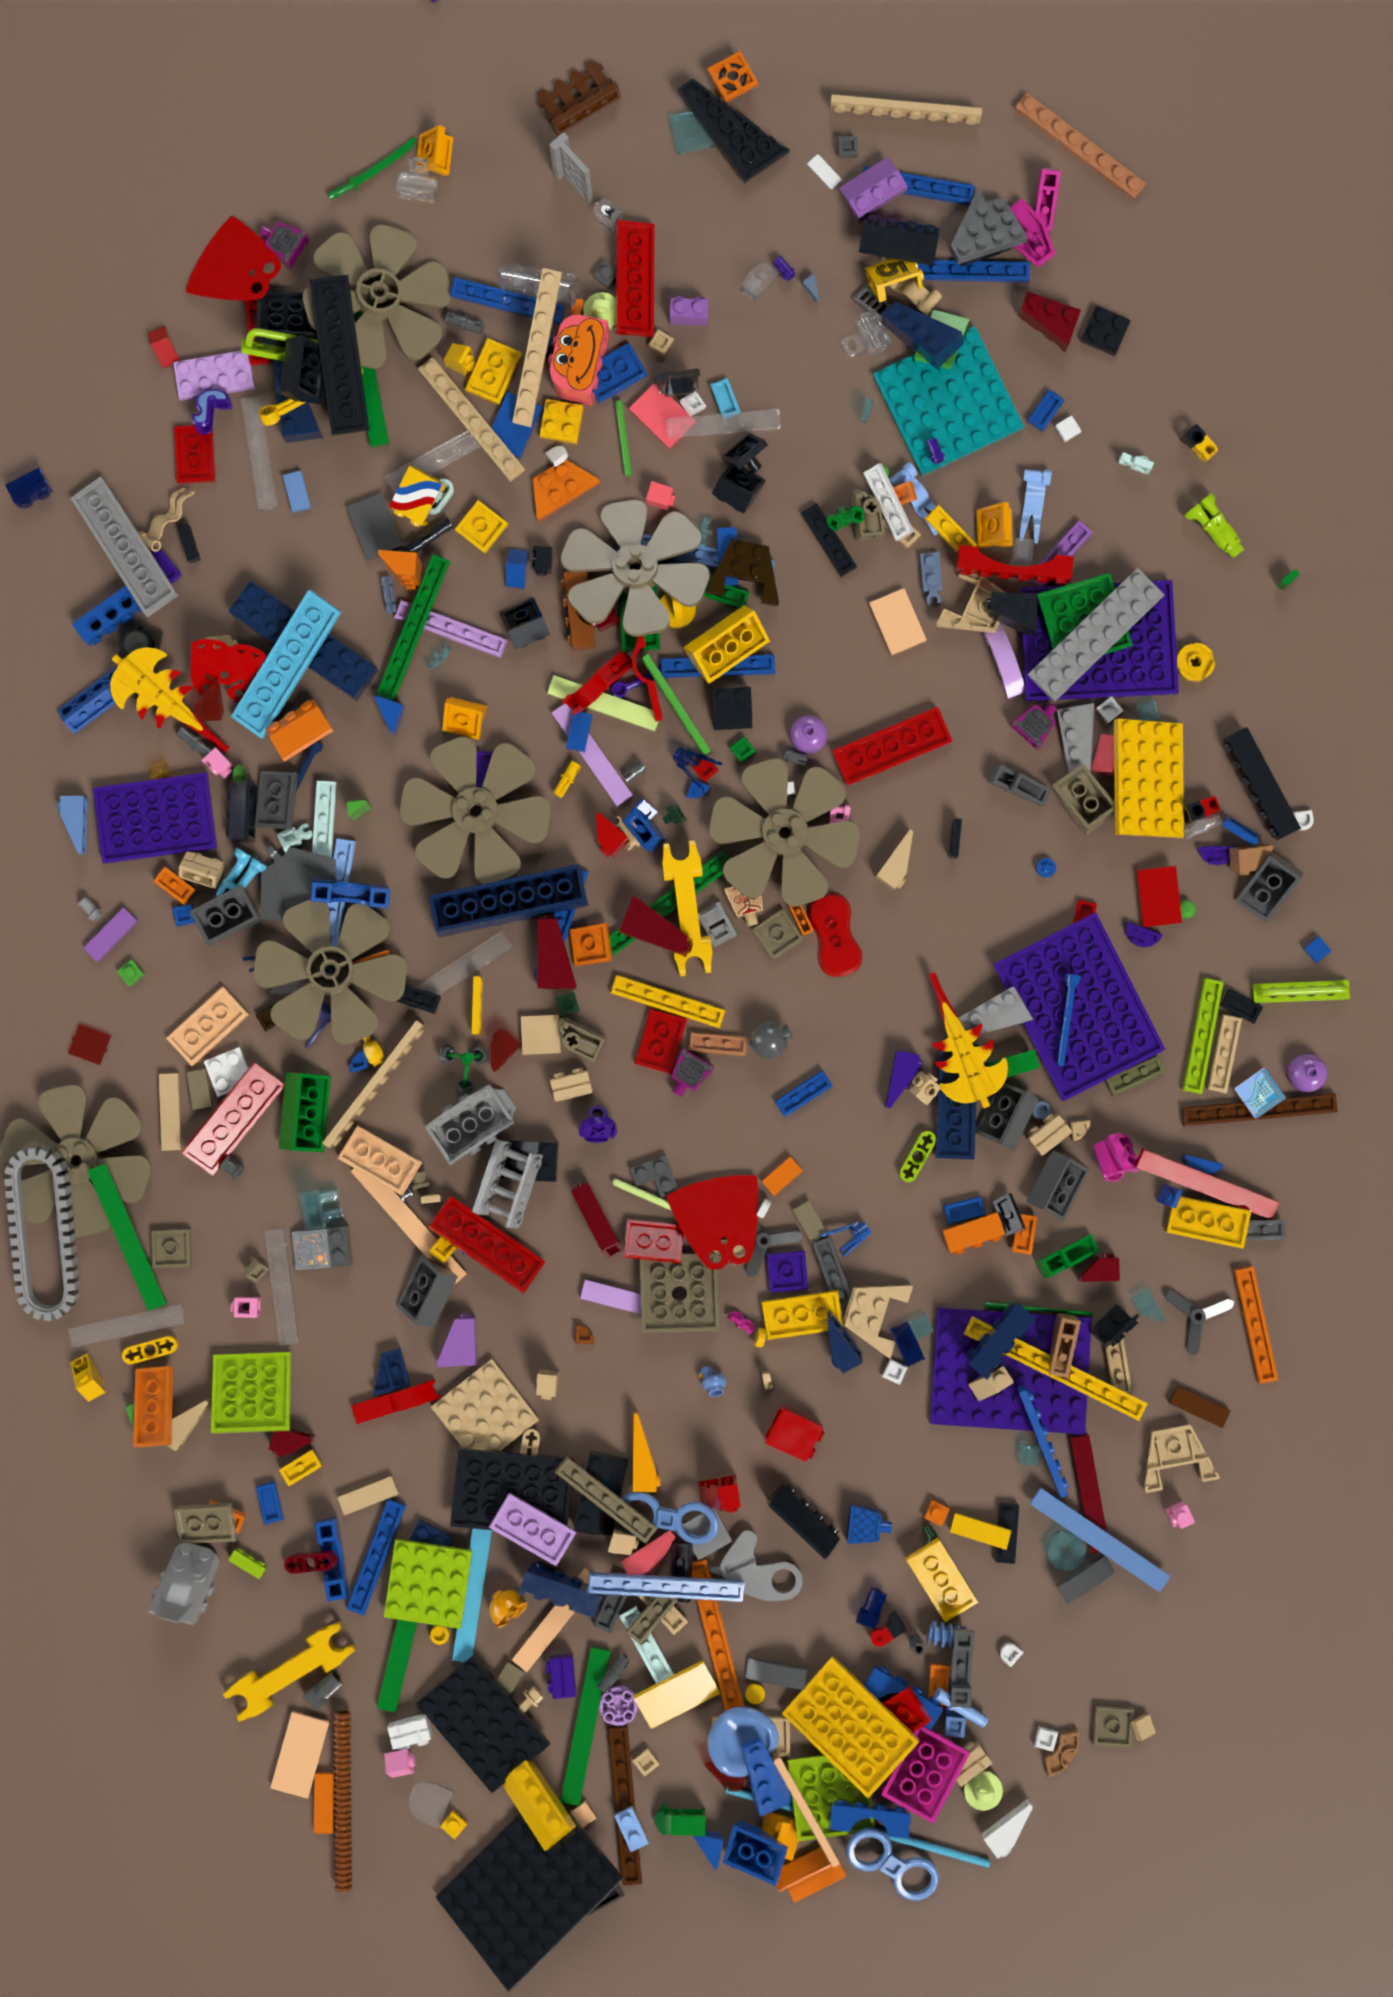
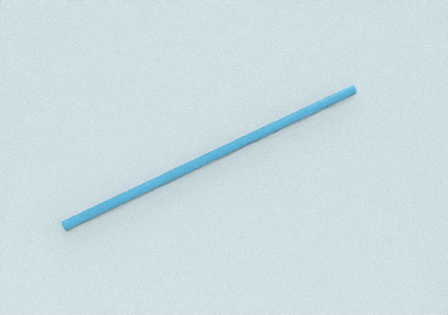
M727 1785L725 1793L754 1801L751 1791ZM793 1803L780 1808L794 1812ZM875 1827V1829L883 1831L888 1836L886 1830ZM889 1837L890 1840L987 1868L990 1865L989 1859L912 1837L908 1839Z

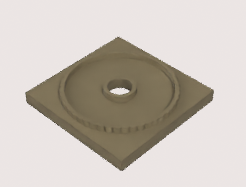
M710 1253V1261L717 1263V1253ZM682 1254L681 1263L640 1260L642 1334L720 1331L718 1270L707 1268L696 1254ZM683 1287L686 1290L684 1300L677 1301L673 1298L672 1291L674 1288Z

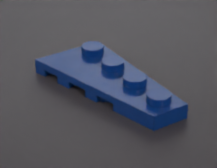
M756 1738L742 1744V1751L758 1815L761 1817L793 1803L792 1795L762 1740Z

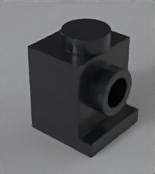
M533 546V553L536 556L533 555L532 567H535L536 575L547 576V574H552V547Z

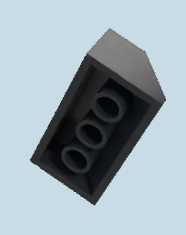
M874 214L865 215L859 253L933 266L940 228H936V226L931 224L919 225L914 221L902 222L896 218H880Z
M590 1451L586 1471L620 1497L628 1458ZM581 1493L573 1531L591 1535H612L615 1519Z
M782 1482L767 1499L768 1506L826 1560L840 1540L839 1530L832 1524L828 1526L823 1521L825 1517L819 1511L813 1512L809 1508L811 1504L804 1497L800 1499L795 1495L797 1491L790 1484L786 1486Z

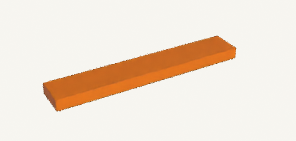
M1254 1266L1234 1269L1258 1383L1262 1384L1279 1380Z

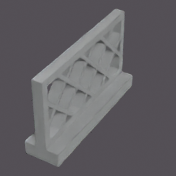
M563 132L549 144L554 176L558 180L565 177L578 193L590 203L593 201L590 170L570 149L569 137Z

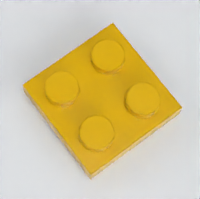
M546 399L540 438L577 444L584 406Z
M478 500L455 528V531L486 554L507 528L508 523Z

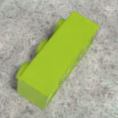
M236 1548L228 1560L257 1579L262 1577L267 1568L264 1562L257 1561L253 1555L246 1554L241 1548Z

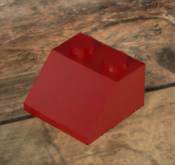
M598 812L596 814L597 839L600 846L599 851L607 858L609 856L615 858L628 842V837Z

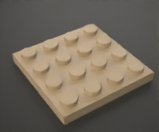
M493 1358L431 1406L461 1447L469 1449L501 1451L539 1421V1417Z

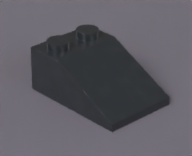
M507 1140L512 1142L511 1150L527 1157H529L530 1153L543 1155L542 1164L537 1172L535 1181L557 1182L559 1143ZM508 1157L505 1168L523 1175L526 1164ZM503 1175L501 1176L502 1179H510Z

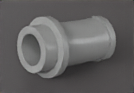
M88 897L79 902V906L89 916V920L95 922L102 917L101 909H97Z

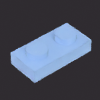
M633 1806L615 1813L614 1817L631 1852L649 1844V1840Z

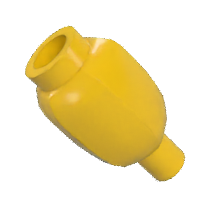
M370 1036L364 1038L363 1051L367 1061L374 1068L382 1066L385 1056L379 1043L372 1040Z

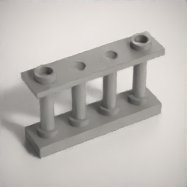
M496 1139L472 1212L478 1215H489V1212L508 1219L505 1227L519 1228L523 1222L525 1208L537 1172L541 1167L543 1155L530 1153L529 1157L511 1150L512 1142ZM508 1157L526 1164L523 1175L505 1168ZM502 1175L520 1183L517 1193L499 1186ZM495 1194L514 1201L510 1212L493 1205Z

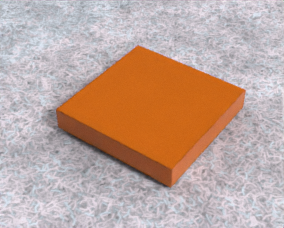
M608 923L569 929L575 967L613 961Z

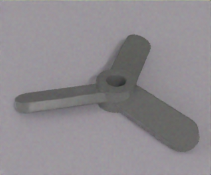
M758 1224L756 1245L747 1265L746 1274L749 1277L757 1275L769 1246L799 1242L802 1239V1233L799 1230L767 1234ZM762 1237L767 1238L766 1244L760 1243Z
M1173 1290L1165 1294L1166 1300L1188 1316L1191 1321L1187 1347L1191 1355H1196L1200 1350L1202 1325L1205 1320L1230 1310L1234 1306L1231 1298H1224L1199 1309ZM1196 1313L1200 1314V1318L1198 1320L1195 1319Z

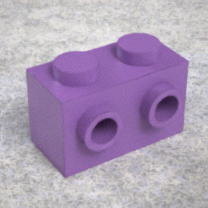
M684 296L671 298L670 324L708 326L709 299L704 297L686 299Z

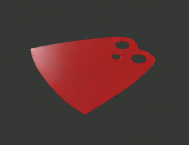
M231 216L218 229L201 254L190 276L185 293L221 300H258L267 293L269 282L279 273L281 263L276 254L264 245L265 242L240 220ZM269 262L273 263L274 270L271 273H265L263 271L264 265ZM251 270L255 271V274L253 276L249 275V272ZM257 282L261 283L262 290L259 293H253L251 291L252 285Z
M733 1175L708 1179L680 1188L666 1196L685 1238L707 1268L718 1270L724 1268L729 1263L740 1265L750 1261L755 1247L758 1225L757 1176ZM726 1237L728 1242L726 1244L721 1243V1238ZM738 1245L745 1248V1255L741 1258L733 1254V1249ZM719 1251L722 1255L721 1261L718 1263L710 1261V1253Z

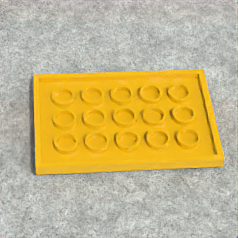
M1129 719L1114 720L1115 835L1184 838L1183 724Z
M834 1656L830 1658L806 1685L805 1690H802L782 1713L867 1798L875 1792L920 1742V1739Z

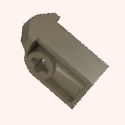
M860 489L852 491L849 500L851 508L859 506L864 511V520L861 523L854 522L856 540L880 539L885 534L879 501Z
M563 1017L560 1019L558 1026L565 1048L595 1062L607 1037L570 1018ZM573 1035L576 1036L575 1040L578 1041L574 1044L571 1043V1037Z

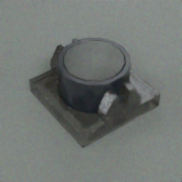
M697 368L664 372L653 378L654 385L657 384L659 394L665 393V397L691 394L693 390L698 389L700 370Z
M125 624L118 656L124 660L132 651L145 647L160 650L163 632L152 630L145 626Z

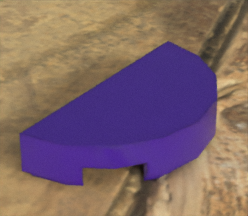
M1204 846L1197 848L1203 861L1210 865L1219 866L1230 861L1229 848L1237 846Z
M1130 922L1125 923L1126 937L1132 944L1138 947L1153 946L1163 935Z

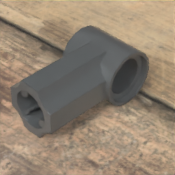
M331 1671L317 1685L312 1686L303 1695V1698L317 1711L343 1682L336 1673Z

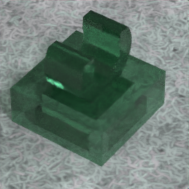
M672 804L666 809L669 814L662 818L665 824L674 822L675 825L687 821L679 804Z

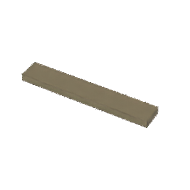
M568 1456L565 1457L554 1471L645 1544L658 1529L653 1523Z

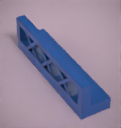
M118 665L57 710L62 721L74 734L115 704L111 694V678Z

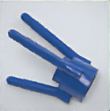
M856 1221L850 1225L821 1233V1237L853 1228L851 1231L853 1239L840 1248L841 1251L848 1248L842 1254V1257H845L861 1242L866 1240L871 1235V1231L865 1222L858 1224Z

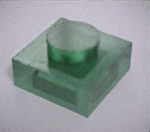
M575 992L556 997L561 1016L580 1011Z

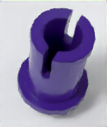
M782 256L774 260L773 266L783 275L782 278L784 280L790 281L796 275L795 269L790 267Z
M932 438L928 440L926 445L931 455L930 461L934 464L943 462L945 454L940 449L938 439Z

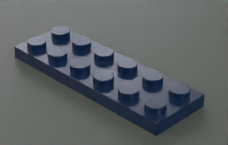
M939 1050V1062L946 1061L953 1056L952 1051ZM938 1067V1085L941 1083H952L959 1078L958 1073L945 1072ZM940 1089L937 1093L935 1158L974 1160L976 1101L973 1103L956 1102L947 1097Z

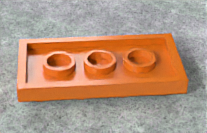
M172 1366L135 1369L133 1447L135 1448L171 1445Z

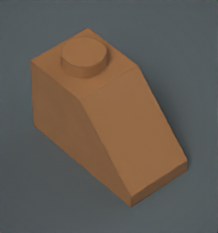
M1261 843L1255 846L1247 845L1229 848L1230 871L1238 872V875H1249L1250 871H1257L1272 852L1273 845Z

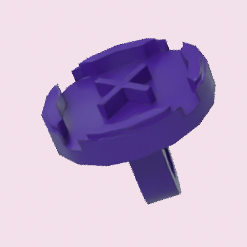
M598 1105L589 1109L587 1119L579 1125V1136L581 1138L584 1137L586 1141L591 1143L606 1142L608 1138L612 1137L613 1139L617 1134L616 1122L607 1117V1111L604 1107ZM599 1113L602 1117H594L592 1114Z

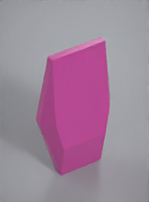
M1020 199L1010 208L1028 236L1026 243L1014 247L1035 266L1040 267L1056 255L1045 222L1023 199Z

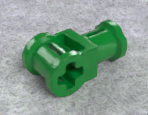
M841 506L836 510L835 514L827 517V525L832 530L838 531L850 523H861L864 520V511L859 506H854L852 509L851 507Z

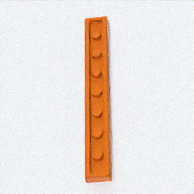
M706 1558L692 1561V1578L712 1579ZM697 1599L725 1711L734 1707H745L718 1601Z

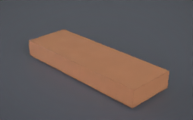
M690 1032L689 1051L746 1056L748 1037Z

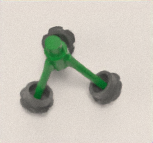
M451 1045L441 1047L439 1050L441 1062L449 1064L456 1058H459L464 1065V1079L458 1081L455 1088L456 1092L461 1096L467 1093L468 1095L472 1094L474 1087L472 1081L468 1080L469 1065H471L472 1061L479 1065L487 1063L489 1060L488 1049L483 1048V1046H477L472 1053L457 1054Z

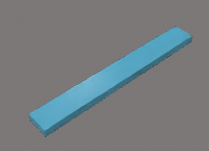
M472 1529L469 1549L473 1550L464 1614L461 1629L457 1628L452 1661L465 1662L474 1652L492 1530Z

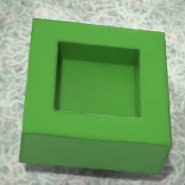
M132 959L117 971L130 987L145 975Z

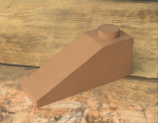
M1056 1314L1052 1332L1049 1375L1069 1377L1081 1323L1076 1316Z

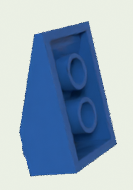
M741 1820L733 1825L723 1863L777 1886L788 1847L759 1827Z

